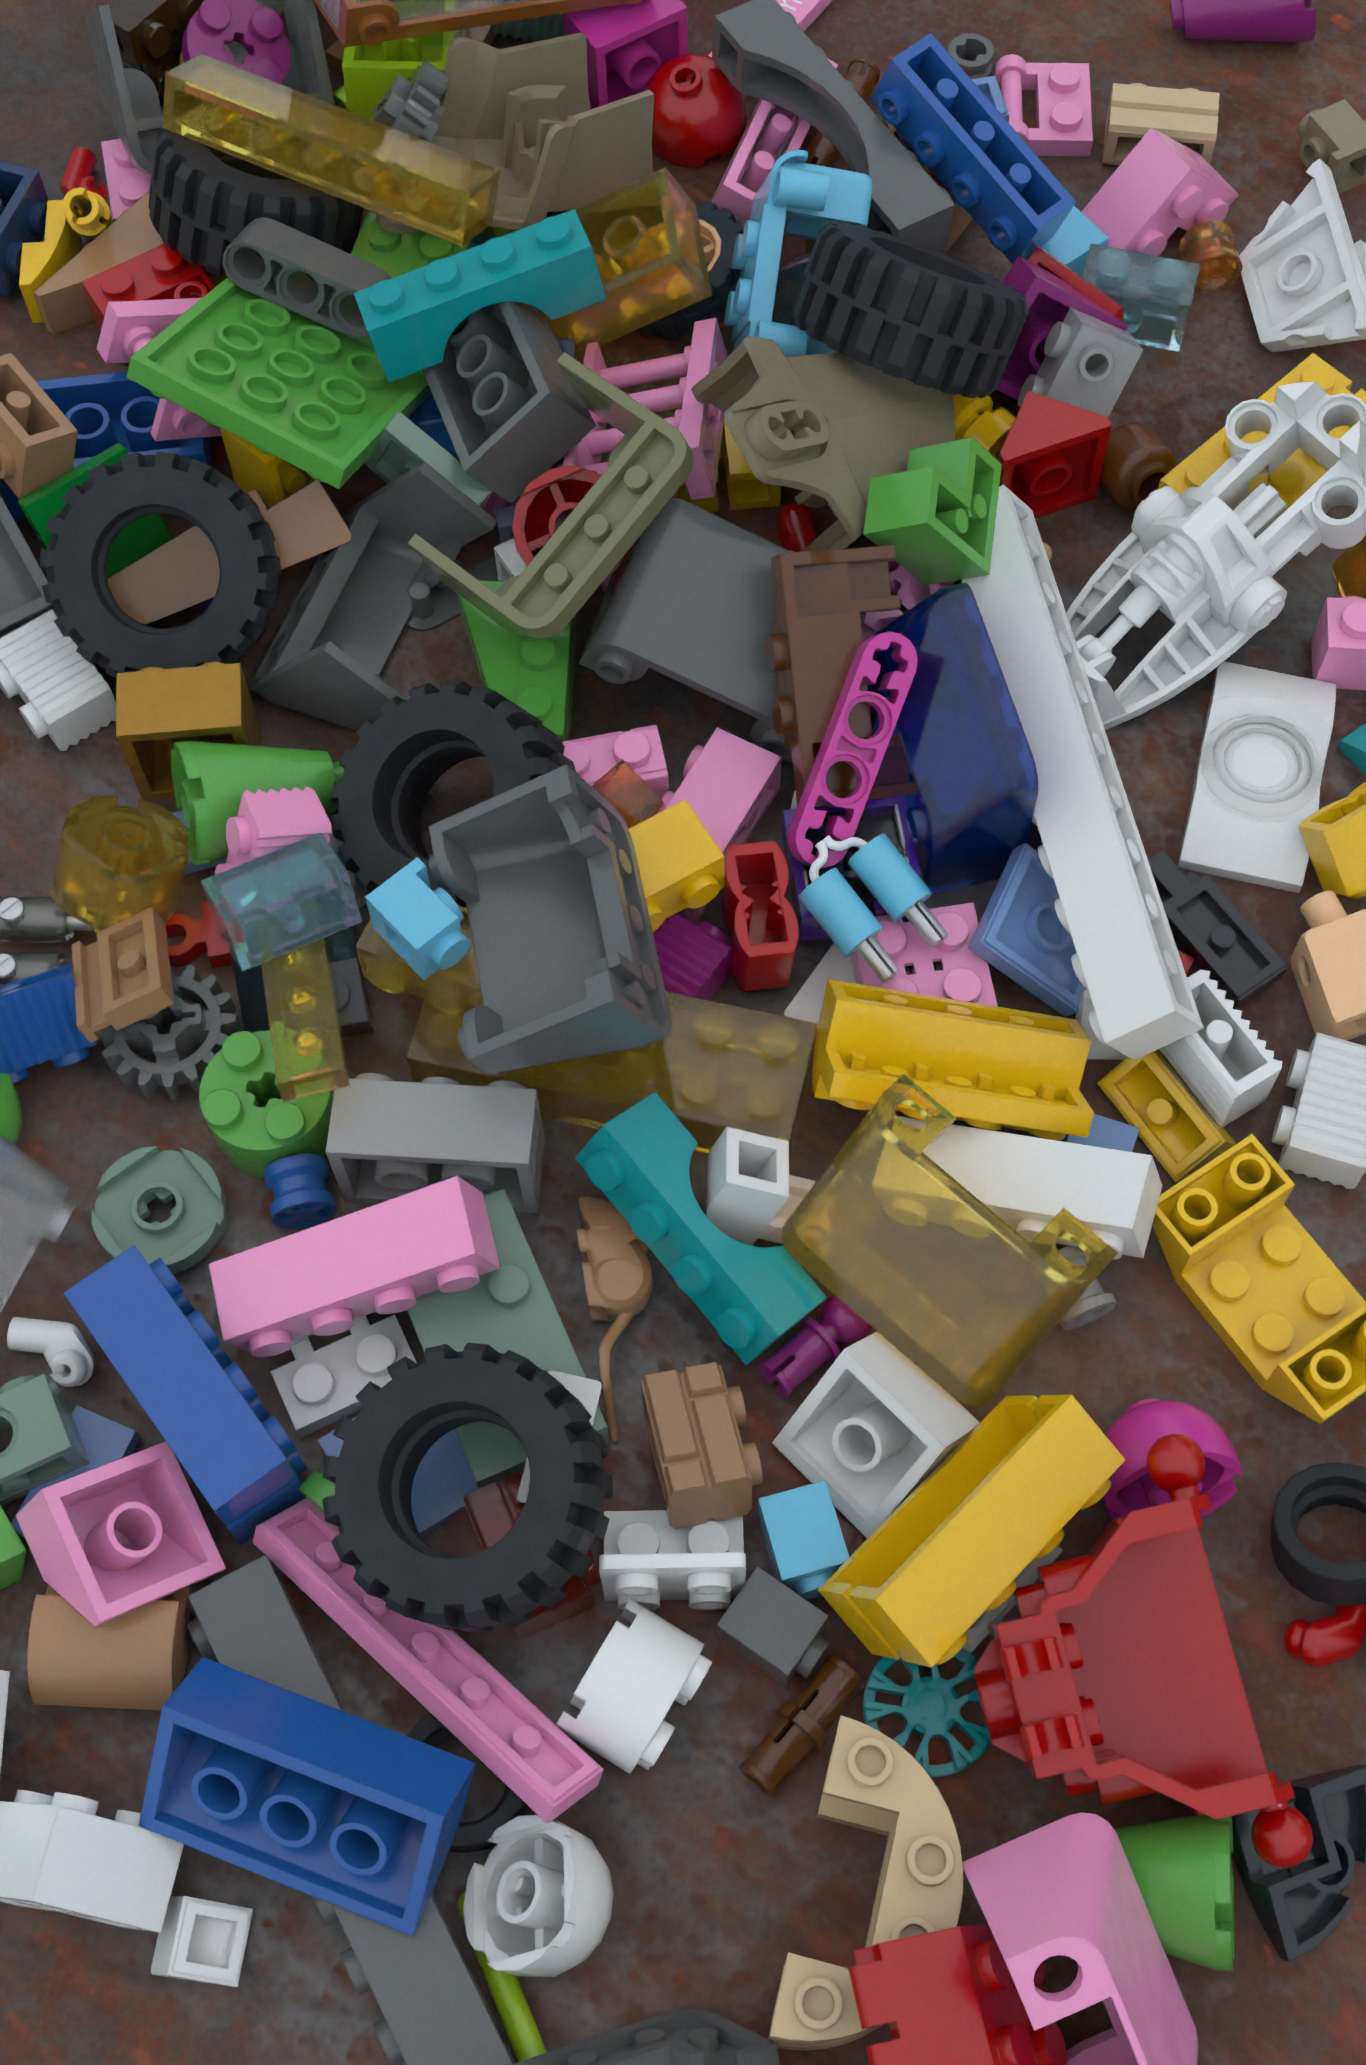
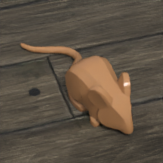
M584 1196L578 1199L584 1229H578L577 1236L582 1256V1268L592 1321H614L601 1341L598 1351V1364L612 1443H616L619 1439L610 1379V1352L612 1345L628 1326L631 1319L645 1309L653 1292L654 1277L652 1267L645 1254L648 1246L635 1235L630 1224L616 1207L605 1200Z

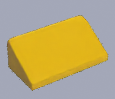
M1159 1049L1136 1060L1127 1057L1097 1082L1130 1125L1140 1128L1138 1136L1176 1183H1179L1236 1145L1233 1138L1224 1127H1219Z

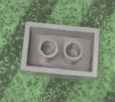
M363 1073L355 1079L336 1078L326 1155L344 1202L379 1204L459 1176L483 1192V1196L504 1188L514 1212L538 1213L545 1137L536 1089H526L522 1084L505 1080L494 1081L487 1086L460 1085L457 1081L445 1077H428L423 1079L421 1083L394 1081L392 1078L378 1073Z

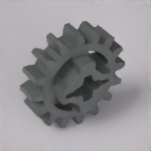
M424 60L422 65L416 68L411 79L408 78L406 80L400 75L395 78L391 87L376 105L371 114L372 118L364 131L372 137V142L366 149L365 157L362 160V164L381 178H385L394 174L399 163L402 164L405 161L412 166L416 162L420 153L435 136L440 127L441 117L446 108L440 105L441 101L439 100L447 89L446 83L449 77Z
M190 964L181 976H175L170 966L174 998L173 1005L161 1010L149 1019L139 1020L118 1031L112 1025L99 1030V1038L104 1047H107L102 1054L110 1069H117L118 1077L127 1088L138 1081L143 1095L151 1098L156 1093L159 1086H164L171 1100L178 1099L180 1085L187 1083L190 1084L195 1092L199 1093L200 1077L203 1076L209 1062L222 1049L224 1041L230 1035L241 1031L238 1018L233 1014L237 1009L230 993H222L219 981L213 974L201 981L196 967ZM184 999L193 1001L197 1004L188 1005L186 1002H184ZM132 1051H138L141 1058L153 1057L156 1060V1063L145 1061L139 1058L137 1055H135Z

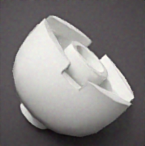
M538 1815L517 1816L497 1828L491 1838L487 1840L497 1845L490 1852L485 1865L474 1862L467 1878L463 1905L466 1934L473 1949L484 1952L490 1962L487 1964L497 1971L515 1976L556 1977L587 1960L602 1941L611 1919L614 1895L610 1870L592 1840L557 1820H552L547 1824Z

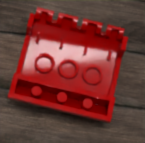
M988 1924L958 1926L881 1942L854 1951L857 1966L848 1968L861 2029L888 2024L892 2041L866 2047L869 2065H1065L1066 2047L1059 2026L1056 2022H1053L1034 2031ZM1044 1961L1036 1969L1033 1979L1034 1985L1042 1991L1041 1984L1045 1978Z

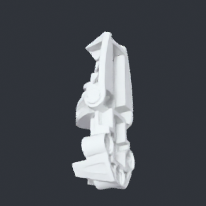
M1299 382L1277 386L1273 403L1259 399L1243 401L1236 405L1227 416L1225 429L1230 458L1200 487H1190L1181 495L1170 486H1164L1154 490L1145 500L1141 501L1134 514L1131 526L1132 532L1092 575L1066 612L1105 730L1135 718L1173 698L1229 658L1256 632L1268 626L1282 611L1287 596V591L1272 576L1299 551L1307 556L1321 543L1330 548L1345 549L1356 545L1366 535V405L1362 399L1353 394L1345 393L1330 396L1316 382ZM1335 427H1352L1341 438H1334L1328 435ZM1253 431H1263L1268 434L1265 439L1253 444L1245 443L1241 440L1243 436ZM1299 447L1327 471L1288 509L1287 503L1279 497L1278 491L1271 485L1267 487L1262 482L1250 494L1248 483L1256 475L1265 472L1271 475ZM1338 505H1348L1355 509L1352 515L1343 519H1333L1326 515L1329 509ZM1159 609L1175 625L1114 692L1108 681L1104 678L1116 660L1111 649L1133 626L1141 628ZM1120 612L1121 615L1099 638H1095L1094 636Z

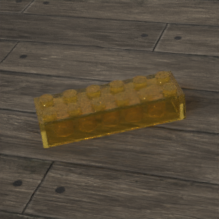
M468 950L466 955L451 968H440L433 973L406 1059L413 1082L421 1083L423 1079L428 1077L450 1078L457 1081L460 1085L487 1086L491 1082L500 1080L517 1082L525 1086L526 1089L537 1090L541 1117L594 1129H600L608 1121L656 1092L698 1142L694 1150L709 1153L727 1126L789 1141L790 1161L813 1064L817 1023L666 992L672 1023L671 1035L668 1038L643 1048L490 1073L468 1061L458 1039V1031L463 1026L465 1011L480 1004L484 1005L475 952Z

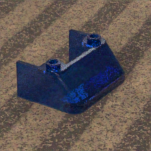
M961 583L938 589L873 634L877 635L885 632L900 633L911 641L917 653L916 673L897 720L896 729L916 785L915 807L907 808L906 812L908 829L915 845H924L927 859L923 882L932 894L1000 879L1013 849L1027 843L1038 797V775L1031 748L973 591L967 583ZM890 646L887 650L873 653L872 660L877 661L881 667L876 683L867 685L868 691L879 693L887 700L890 692L879 691L878 687L885 673L898 671L899 663L891 658L893 648Z

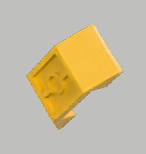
M1251 1134L1162 1193L1159 1197L1152 1226L1176 1284L1259 1387L1317 1423L1322 1424L1366 1393V1301L1284 1205L1295 1184L1256 1137Z

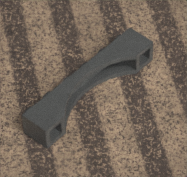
M751 0L715 15L712 60L742 94L771 102L793 112L810 123L837 147L853 172L867 174L872 179L873 188L867 228L912 241L933 251L946 247L955 207L949 193L943 187L938 186L920 165L916 155L912 151L907 150L889 130L886 121L872 111L858 95L853 83L845 80L830 63L823 49L817 45L815 46L798 26L794 16L790 12H786L776 0Z

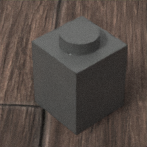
M757 1566L716 1625L717 1640L787 1689L797 1673L809 1679L828 1651L831 1642L822 1636L826 1631L829 1616Z

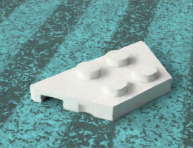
M1321 159L1312 163L1306 171L1312 180L1290 206L1282 201L1269 217L1264 230L1259 235L1253 237L1237 258L1260 343L1272 353L1366 339V281L1331 169Z

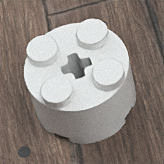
M629 1599L621 1614V1617L631 1622L632 1625L629 1628L619 1621L615 1622L573 1694L574 1696L569 1704L581 1710L577 1719L563 1711L556 1724L566 1735L629 1774L633 1771L636 1764L646 1770H649L651 1766L653 1767L675 1729L673 1725L663 1720L674 1700L685 1706L688 1700L692 1699L712 1664V1661L700 1654L705 1644L632 1599Z

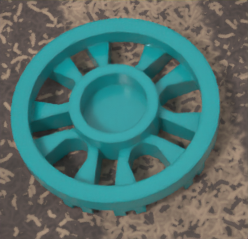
M963 1649L951 1658L963 1665L958 1676L951 1680H945L939 1675L938 1665L936 1664L933 1667H929L931 1676L920 1678L917 1664L905 1662L901 1657L898 1660L883 1657L870 1674L864 1691L862 1706L864 1724L880 1731L877 1720L892 1715L901 1717L906 1725L905 1730L892 1740L904 1748L911 1732L923 1738L914 1759L925 1769L931 1779L949 1777L964 1771L980 1758L991 1741L985 1721L984 1727L966 1722L960 1715V1709L966 1704H980L977 1690L961 1698H958L954 1688L974 1678L973 1668L978 1662L973 1654L970 1655ZM900 1660L911 1674L912 1682L908 1686H898L884 1675ZM876 1691L903 1697L901 1706L875 1702ZM954 1725L975 1743L971 1750L967 1751L949 1733ZM937 1738L945 1741L953 1761L946 1764L929 1765V1741Z

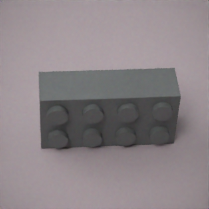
M508 301L483 307L460 322L447 341L443 362L423 369V372L464 472L512 503L525 491L531 481L549 470L596 427V424L589 409H587L557 363V360L563 353L544 312L529 304Z

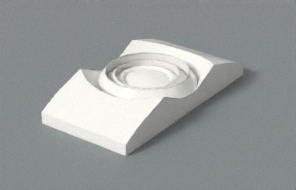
M1225 661L1216 667L1178 868L1295 893L1300 892L1309 853L1298 826L1307 817L1319 810L1323 768L1333 729L1336 684Z

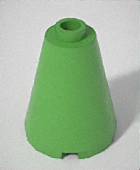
M200 741L177 742L173 744L175 749H171L174 796L177 809L182 808L187 827L181 828L189 857L194 865L210 864L228 856L226 823L230 817H237L242 794L246 790L256 793L260 789L267 793L270 788L279 792L282 788L291 791L296 787L303 791L307 786L315 790L327 815L338 811V804L331 802L333 782H341L344 768L339 766L340 761L332 762L327 751Z
M1195 1814L1115 1828L1114 1830L1118 1835L1166 1955L1217 1971L1233 1972L1234 1877L1231 1853H1234L1232 1816L1216 1820L1206 1814L1203 1816Z

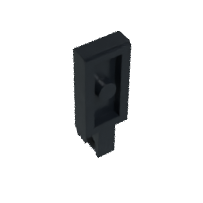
M1163 850L1148 859L1175 942L1187 955L1195 958L1194 963L1200 970L1210 971L1209 979L1218 981L1217 989L1226 991L1225 999L1234 1001V1009H1237L1284 976L1288 967L1283 959L1207 874L1202 878L1194 871L1185 875Z

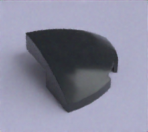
M1366 1765L1346 1767L1290 1781L1295 1798L1288 1800L1289 1806L1294 1807L1306 1817L1313 1832L1311 1851L1306 1859L1296 1866L1289 1868L1272 1866L1265 1862L1255 1851L1251 1840V1828L1255 1817L1259 1813V1809L1232 1816L1233 1859L1253 1907L1282 1960L1290 1962L1319 1945L1336 1929L1354 1904L1351 1897L1341 1895V1893L1353 1877L1355 1860L1366 1862Z

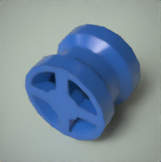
M296 1154L278 1159L265 1168L263 1172L267 1189L274 1193L275 1199L269 1208L273 1225L286 1229L307 1228L326 1222L336 1214L337 1207L334 1195L326 1189V1182L331 1176L327 1158L316 1154Z

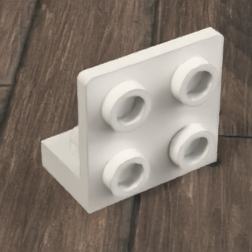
M666 1510L604 1511V1515L610 1521L604 1538V1554L599 1555V1573L605 1601H618L619 1609L624 1610L629 1599H632L648 1610L660 1608V1600L688 1599L689 1607L692 1609L720 1610L729 1608L731 1599H735L745 1585L746 1554L744 1553L743 1516L719 1521L710 1518L704 1524L675 1529L669 1525Z

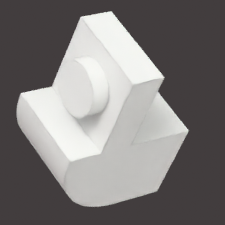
M726 1126L707 1157L706 1216L726 1235L750 1246L757 1239H763L819 1252L829 1240L828 1184L789 1175V1141Z

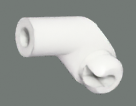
M14 1317L11 1320L7 1333L8 1348L16 1351L43 1353L53 1372L50 1376L56 1384L65 1388L80 1386L86 1383L92 1376L94 1354L78 1327L74 1324Z

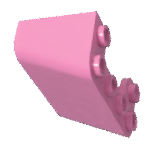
M1081 1812L1068 1815L962 1862L974 1896L981 1907L1004 1958L1034 2031L1100 2001L1103 2002L1113 2028L1083 2040L1066 2051L1065 2065H1197L1198 2037L1196 2027L1118 1835L1109 1821L1097 1814ZM1063 1955L1069 1956L1077 1962V1976L1073 1983L1063 1991L1056 1993L1043 1992L1034 1985L1035 1971L1047 1958Z

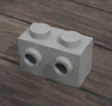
M1070 307L1064 321H1058L1052 327L1044 347L1046 357L1037 375L1031 374L1023 384L1018 398V406L1021 408L1028 391L1109 417L1143 349L1129 332Z

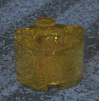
M102 795L85 799L68 811L61 833L51 896L56 903L60 904L74 918L94 927L96 934L152 906L165 923L175 914L188 862L189 850L187 843L189 836L186 827L175 815L155 803L139 799L136 808L117 805L118 796Z

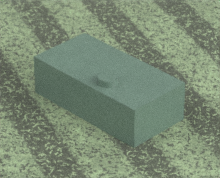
M502 1188L483 1196L500 1269L480 1275V1282L472 1288L453 1293H444L437 1290L416 1297L417 1304L406 1311L423 1353H425L426 1348L448 1344L457 1352L463 1351L468 1342L489 1344L499 1353L504 1354L510 1350L524 1356L547 1372L554 1370L586 1378L505 1189ZM597 1404L593 1428L602 1435L608 1451L611 1449L608 1428ZM486 1421L469 1423L455 1429L484 1503L519 1489L527 1460V1453L520 1441L509 1430Z

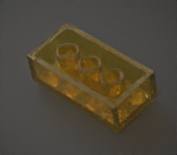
M666 167L575 210L592 246L607 300L551 320L546 314L545 316L555 338L574 341L576 344L575 357H578L586 352L588 343L598 342L600 347L712 296L696 205Z

